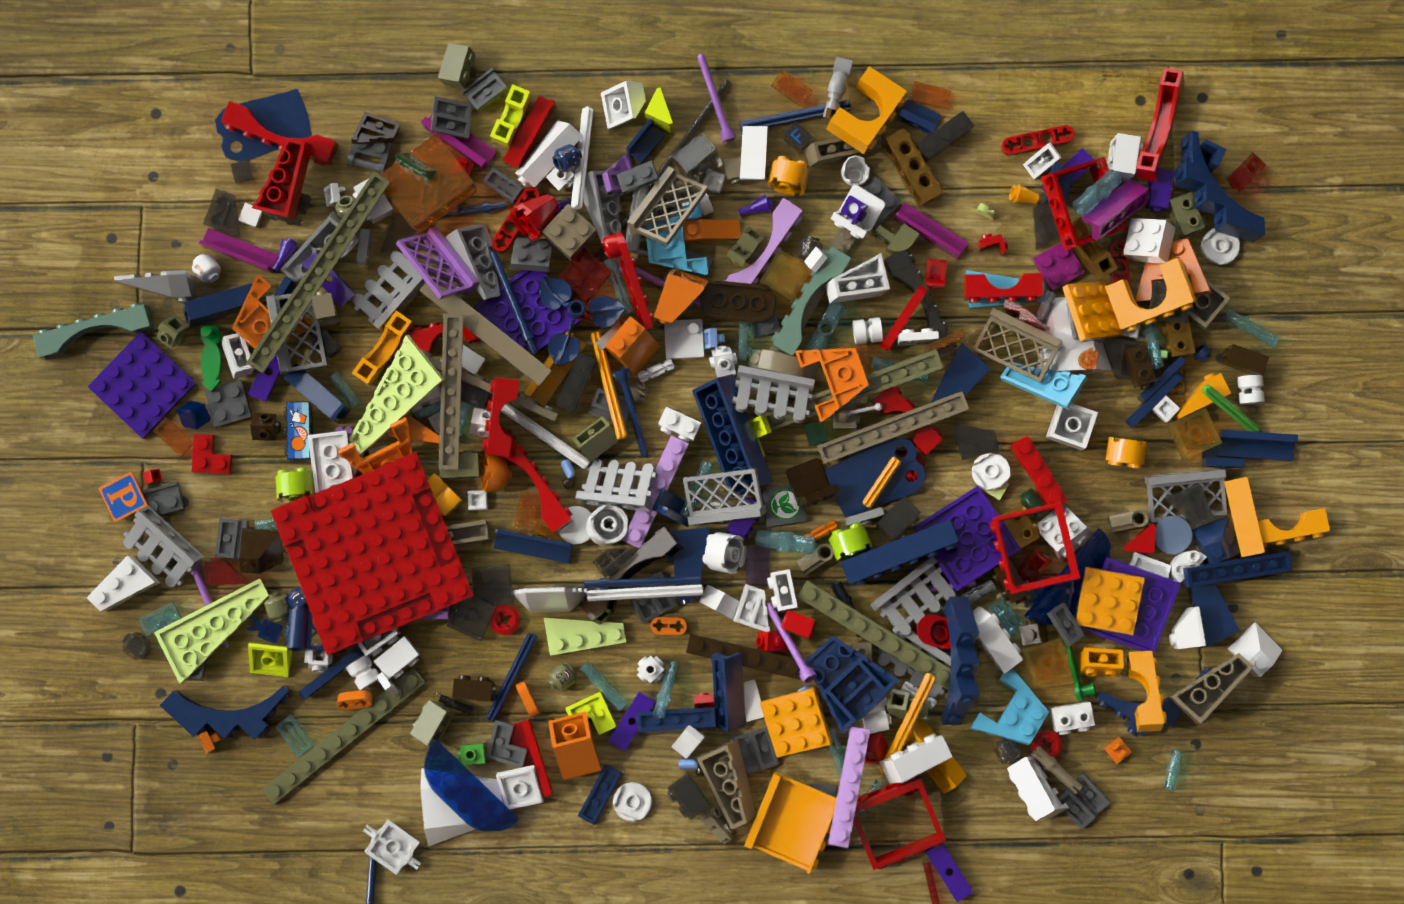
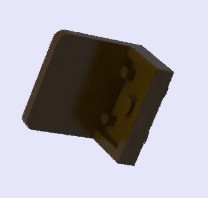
M818 458L786 470V475L798 506L804 504L807 507L818 504V499L823 498L824 501L834 497L833 493L840 491L838 484L829 486Z

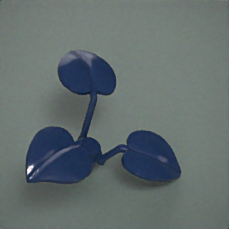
M543 276L540 282V298L542 303L551 310H557L561 305L569 307L568 314L571 317L567 336L564 333H557L548 342V351L556 365L568 364L579 354L580 341L577 338L570 337L575 319H580L585 312L588 315H592V321L595 325L607 328L616 323L625 307L617 300L604 296L591 300V311L587 310V307H584V304L578 300L565 303L571 298L570 285L564 280Z

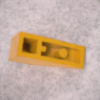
M1213 372L1203 377L1205 381L1198 384L1174 416L1175 420L1213 403L1212 400L1202 393V389L1207 384L1224 397L1231 394L1222 374L1220 373L1215 376Z

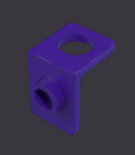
M850 195L843 205L841 212L852 218L851 224L855 225L862 222L866 217L867 212L865 211L868 205ZM851 202L858 205L856 213H850L848 210V205Z

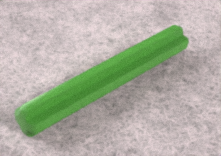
M1208 384L1205 385L1202 393L1242 427L1251 432L1260 431V427L1217 390Z

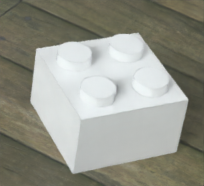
M1118 133L1110 142L1107 165L1112 180L1127 182L1137 173V158L1143 146V143H1140V136Z
M1131 218L1123 255L1133 262L1160 264L1168 262L1176 227L1167 220Z
M1071 404L1069 409L1056 405L1046 438L1082 451L1087 447L1098 412L1075 404Z

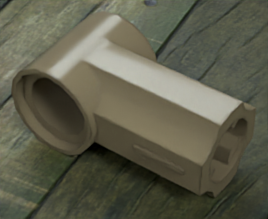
M1143 510L1108 516L1111 532L1143 527L1149 520L1148 514ZM1137 513L1143 517L1141 524H1137L1134 521V516Z
M821 544L796 562L804 574L807 575L833 557L834 551L829 544ZM822 547L830 549L829 557L823 558L820 556L819 551Z

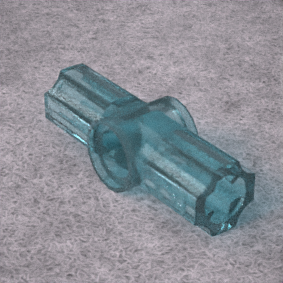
M1111 169L1097 182L1087 187L1085 192L1073 202L1074 211L1084 216L1100 201L1108 198L1110 192L1122 183L1120 174Z
M840 302L829 304L805 350L825 349L847 308ZM826 324L830 326L831 331L825 333L821 330V326Z
M758 530L755 541L756 546L773 548L780 552L793 553L794 551L806 554H813L816 544L815 537L795 535V533L787 531L773 532L767 530Z

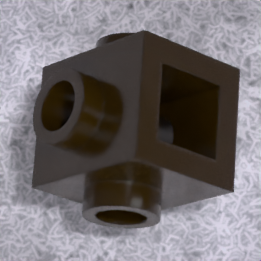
M253 413L250 424L252 440L276 441L277 433L281 432V422L277 420V414Z

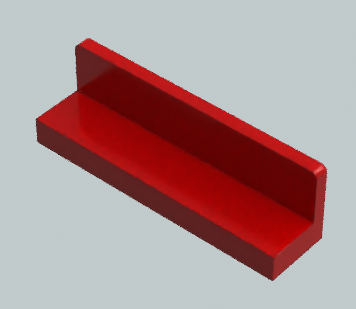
M540 95L538 96L502 161L517 170L524 163L556 107L553 99L549 101Z
M530 719L515 723L512 737L513 744L529 749L524 767L535 765L543 796L553 794Z

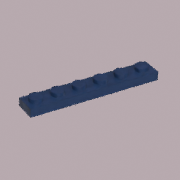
M1285 551L1184 567L1185 587L1292 571L1290 552Z

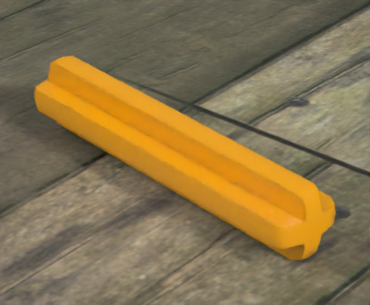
M896 457L890 459L864 498L863 504L866 507L871 508L900 466L901 461Z

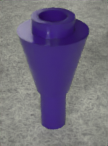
M764 194L749 206L738 209L740 216L750 213L772 212L771 208L774 207L771 196L767 197Z
M288 237L286 240L282 239L278 259L273 266L274 270L280 272L283 264L299 249L296 246V241Z

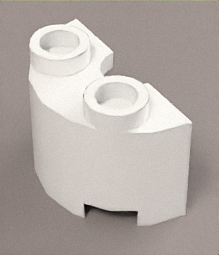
M1197 551L1178 554L1170 563L1172 566L1170 578L1182 582L1184 580L1183 568L1197 566L1207 556Z

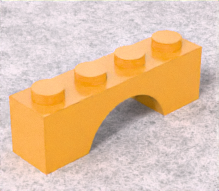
M395 311L385 325L384 332L377 344L361 359L352 374L369 386H372L402 344L406 333H409L415 324L398 311Z
M1325 508L1302 512L1297 525L1288 531L1276 528L1269 519L1258 521L1264 547H1268L1267 543L1275 542V545L1287 543L1286 539L1293 538L1294 542L1305 540V536L1311 534L1313 538L1325 536L1324 532L1330 531Z
M1152 651L1129 652L1126 659L1129 678L1140 682L1147 692V701L1137 706L1135 712L1137 732L1161 731L1163 725L1166 724V713L1162 712L1161 707L1163 705V695L1159 694L1158 689L1160 687L1159 675L1156 676L1155 671L1157 669V659L1153 658Z

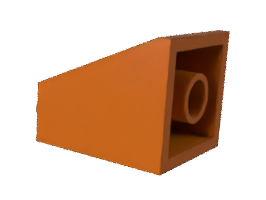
M673 268L668 273L654 317L658 318L657 321L663 324L673 323L705 289L709 280Z
M631 316L605 345L607 352L625 367H629V370L636 376L661 348L649 332Z
M586 711L548 721L553 751L563 780L601 771L599 756Z

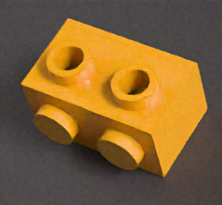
M1084 648L1079 654V674H1086L1089 677L1105 675L1107 678H1114L1124 669L1123 650Z

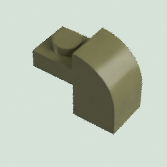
M904 223L896 235L880 225L874 233L878 242L883 245L886 243L889 245L885 252L893 255L903 254L908 251L920 234Z
M749 226L737 243L729 250L727 256L735 264L745 266L765 237Z
M893 689L889 693L887 710L894 717L904 720L914 698H911L910 692ZM925 701L917 720L927 722L931 706L930 701Z

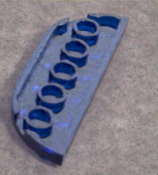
M1098 528L1075 555L1080 578L1050 585L1024 617L1030 621L1036 619V622H1042L1043 626L1053 625L1047 613L1060 603L1066 604L1072 616L1076 614L1085 568L1102 569L1106 556L1110 557L1111 544L1102 529ZM1069 564L1066 565L1058 576L1071 573Z
M437 739L433 740L424 760V773L431 790L467 825L484 832H496L505 830L520 820Z

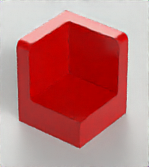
M869 734L865 764H880L884 760L888 744L882 734Z

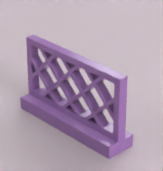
M436 226L429 228L427 233L401 239L396 243L439 300L465 293L466 296L473 293L479 282ZM423 240L426 245L421 244L419 242ZM406 245L415 247V250L407 248ZM418 249H421L423 251L428 252V254L425 255L417 251ZM434 254L437 259L430 257V255ZM416 257L426 261V263L423 264L418 262ZM429 262L438 265V269L428 266ZM441 268H445L447 272L441 271ZM427 271L436 274V278L429 276ZM439 277L449 279V283L439 280ZM452 281L456 282L458 286L452 285ZM438 285L447 288L448 290L442 292L439 289Z

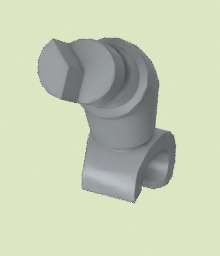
M836 56L833 75L827 89L830 99L826 102L823 117L830 118L832 109H839L840 104L838 102L842 99V95H845L847 78L850 74L853 60Z

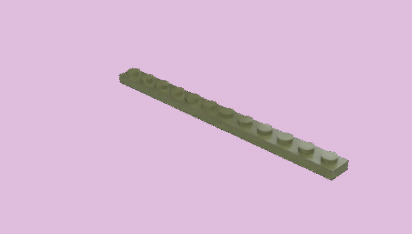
M375 171L372 173L246 363L261 373L265 372L311 303L312 296H315L389 186V180Z

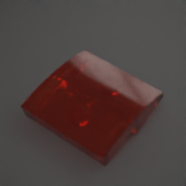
M583 248L571 260V264L558 276V279L567 282L571 287V291L587 303L610 277L612 271Z
M1005 300L1003 308L1019 316V320L1035 328L1049 331L1050 327L1041 318L1024 307Z

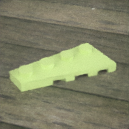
M544 618L550 656L626 642L623 623L603 622L599 625L593 621Z

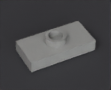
M882 508L847 517L844 520L845 525L849 526L861 522V525L872 523L871 519L883 516L884 512Z

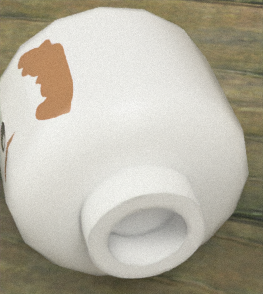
M201 254L193 260L192 270L200 281L214 282L219 278L221 266L213 256Z

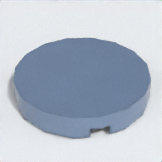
M1178 516L1163 517L1155 525V545L1161 551L1167 554H1178L1187 549L1191 543L1192 530L1186 520Z

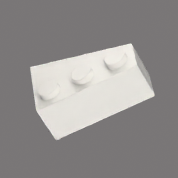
M882 254L876 255L827 283L825 286L829 303L878 297L889 291L890 287Z
M126 556L93 590L87 599L99 611H109L161 582L134 556Z
M979 606L972 611L979 630L977 639L994 664L1005 674L1023 660L1019 655L1021 650L1015 643L1012 644L1010 642L1011 636L1006 629L1000 628L998 624L1001 622L994 613L992 615Z
M935 734L925 737L924 742L920 744L916 742L909 745L907 750L892 754L891 757L881 761L880 765L889 783H901L951 758L952 755L943 735L935 736Z
M1025 757L1007 768L1011 781L1016 784L1019 789L1020 798L1027 804L1028 813L1035 821L1051 819L1069 808L1066 803L1062 804L1056 796L1058 794L1056 788L1051 789L1046 781L1047 775L1034 757Z

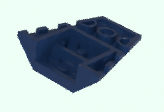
M834 635L805 661L807 666L814 669L817 675L814 681L820 689L821 695L826 701L841 733H844L864 718L900 681Z

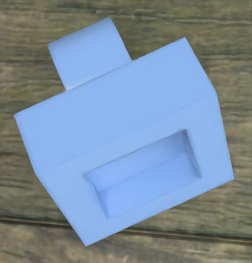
M709 328L703 331L704 350H712L718 347L717 344L725 342V334H717V328Z

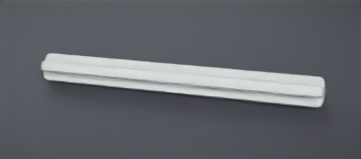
M589 107L583 108L581 115L580 133L583 137L578 141V148L582 153L580 166L575 169L571 207L575 210H579L583 206L593 109Z
M507 403L503 406L501 412L583 469L589 466L590 462L582 454Z
M702 585L590 590L587 591V600L602 601L695 596L703 594Z

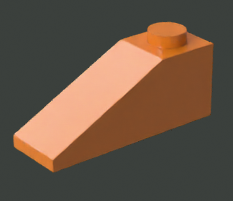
M686 221L683 224L684 243L693 244L737 240L741 237L740 221Z
M408 414L404 416L408 421L411 441L439 445V435L413 417L408 416ZM390 429L388 432V436L390 438H396L392 429Z

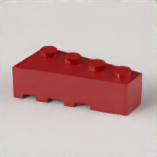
M291 138L286 139L276 159L277 162L273 170L270 171L269 178L264 187L261 188L260 195L257 201L254 202L252 209L295 219L313 145Z

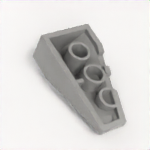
M591 171L586 173L583 201L602 242L604 237L621 232L619 213L622 212L620 196L623 195V192H606L602 177L605 171Z
M332 211L280 269L294 282L302 279L307 272L302 263L315 251L318 253L321 251L341 220L336 212ZM356 235L341 258L346 256L359 242Z
M480 224L458 228L446 236L445 239L478 279L479 282L475 289L483 300L499 297L498 278L494 272V263L489 254L493 247L492 239L486 225Z
M186 270L162 271L161 275L145 273L144 277L135 274L114 276V280L120 284L172 298L180 303L196 299L195 276Z

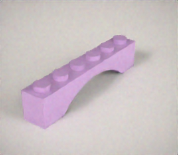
M783 197L772 214V235L764 253L748 268L729 275L725 281L757 284L760 280L758 276L761 271L765 273L770 266L768 262L772 256L776 257L780 252L781 247L779 246L782 241L786 242L791 236V228L794 225L797 227L803 218L800 216L802 210Z
M672 435L655 469V473L658 475L657 479L653 478L650 490L653 492V495L648 498L653 505L661 488L666 491L668 490L689 446V443ZM636 510L622 541L640 549L657 512L654 510L652 512Z
M853 726L850 728L828 842L829 845L848 848L870 730Z

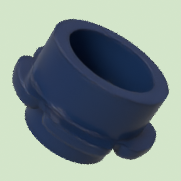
M1206 344L1199 346L1195 349V360L1205 361L1211 356L1210 352L1212 349L1208 348Z

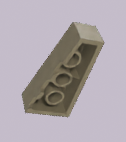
M1238 653L1176 692L1169 699L1199 725L1254 666Z
M738 738L697 758L731 830L746 824L757 816Z

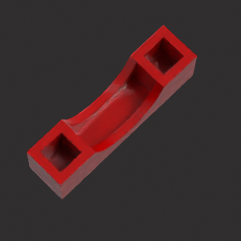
M1023 273L1018 283L1008 289H1000L989 283L985 274H965L963 277L964 300H969V303H980V300H988V303H998L1000 300L1005 299L1010 303L1019 302V299H1026V302H1037L1043 296L1042 273Z
M439 322L428 325L429 328L421 329V327L410 329L409 333H406L420 350L432 354L434 344L443 336V324L440 325ZM463 326V337L469 344L481 341Z
M495 377L494 381L490 382L489 392L493 394L492 400H488L487 412H490V417L486 419L484 429L488 433L487 439L483 438L482 450H485L487 455L510 456L512 438L502 431L499 425V414L505 404L517 400L519 380Z
M897 386L882 390L871 401L874 405L876 403L882 404L880 411L884 415L889 413L903 414L915 408V405L909 399L905 400L901 396L902 392ZM926 425L914 430L912 444L923 456H926L943 440L940 437L942 433L935 426L932 428L930 425Z
M1028 435L1008 446L1018 464L1023 467L1032 480L1043 505L1060 501L1063 505L1068 502Z

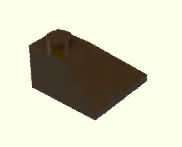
M242 528L239 551L240 573L261 574L283 563V546L278 531Z

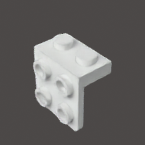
M853 185L842 206L833 213L831 219L835 221L834 224L836 226L850 230V234L859 239L865 238L870 234L883 211L885 202L860 186ZM850 195L868 205L865 211L867 212L866 217L862 222L855 225L851 224L852 218L841 212L843 205ZM851 202L848 205L849 212L856 213L858 205Z
M1063 504L1073 550L1076 551L1079 547L1088 543L1091 535L1088 528ZM1053 510L1036 525L1040 530L1039 534L1054 549L1056 556L1063 561L1067 556L1056 511Z

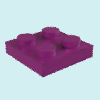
M1062 243L1053 246L1032 259L1039 273H1042V278L1051 292L1085 273L1072 249L1064 250Z

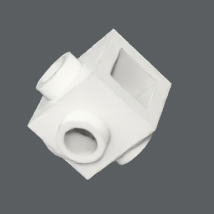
M554 166L551 169L552 171L546 176L558 191L564 192L567 188L573 187L575 169L569 172H562Z
M719 346L715 350H711L712 357H709L711 369L715 368L717 378L736 374L734 364H738L735 352L732 353L730 347Z
M473 409L469 434L487 437L488 431H484L485 421L490 417V412H487V409Z
M315 643L311 646H320L322 643ZM305 651V663H308V669H312L313 672H324V670L328 669V664H332L333 654L327 656L325 651ZM317 657L323 659L322 661H315Z
M644 656L637 663L640 666L637 669L639 671L637 676L644 683L647 681L649 683L652 681L657 683L664 676L662 673L664 663L657 656L655 658ZM648 666L654 667L653 673L647 672Z

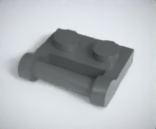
M393 143L352 144L347 158V166L363 167L378 171L379 174H385ZM360 154L381 159V162L378 164L357 159L356 156Z

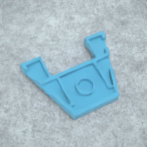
M700 202L689 218L702 217ZM690 204L681 207L680 210L688 208ZM680 216L668 218L669 223L678 222ZM666 219L655 222L656 227L668 225ZM653 223L645 225V230L654 228ZM683 226L668 246L646 237L649 263L704 275L708 274L706 257L686 259ZM669 230L658 232L659 236L664 238L670 233Z
M1012 668L1005 674L1003 673L998 680L1015 691L998 722L996 723L984 714L979 713L970 729L1029 745L1049 711Z

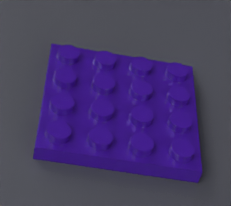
M523 270L510 279L509 282L529 331H532L536 348L540 352L548 346V342L553 335L565 333L569 330L571 317L568 314L569 307L561 305L557 310L548 309L540 298L541 279L543 276H548L542 271ZM502 285L499 287V297L487 300L482 299L475 307L483 317L530 353L527 343H524L522 339V331ZM575 319L573 327L580 323L579 319Z
M140 331L87 387L142 439H145L197 383Z
M976 486L913 527L916 532H919L947 520L953 521L961 542L957 543L958 547L951 550L940 549V554L933 557L937 560L938 566L956 592L998 566L999 560H1002L1001 552H996L994 541H997L996 533L992 534L989 523L993 522L992 517H996L998 514L979 486ZM1001 521L1000 526L1008 558L1021 551V548L1003 521Z
M1106 556L1101 570L1145 578L1134 634L1130 635L1081 625L1080 628L1083 631L1140 651H1152L1154 655L1181 583Z

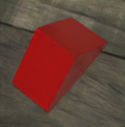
M1153 523L1146 526L1121 548L1122 552L1154 554L1156 526Z
M787 610L781 628L812 639L818 621Z

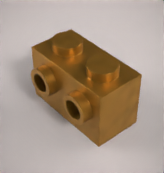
M1188 315L1165 319L1161 322L1160 333L1165 339L1163 347L1164 350L1168 351L1169 359L1189 356L1195 353Z
M1018 504L1001 515L1026 510V507H1021ZM1030 515L1003 521L1020 548L1040 537L1038 534L1040 532L1039 528L1034 522L1031 523L1028 518Z

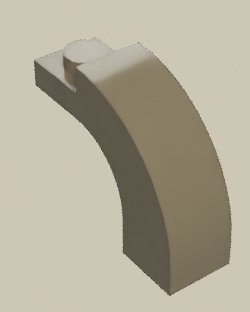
M752 349L747 366L809 379H815L818 365L816 364L801 368L797 357L764 349Z

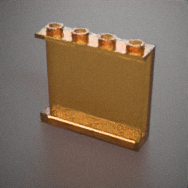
M437 134L428 137L424 143L413 148L408 155L398 159L393 166L379 174L390 181L385 193L417 235L478 191L475 183Z

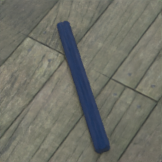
M849 100L838 102L845 111L851 110ZM826 104L740 121V129L743 132V126L772 127L822 117ZM832 109L831 115L835 114L837 110Z

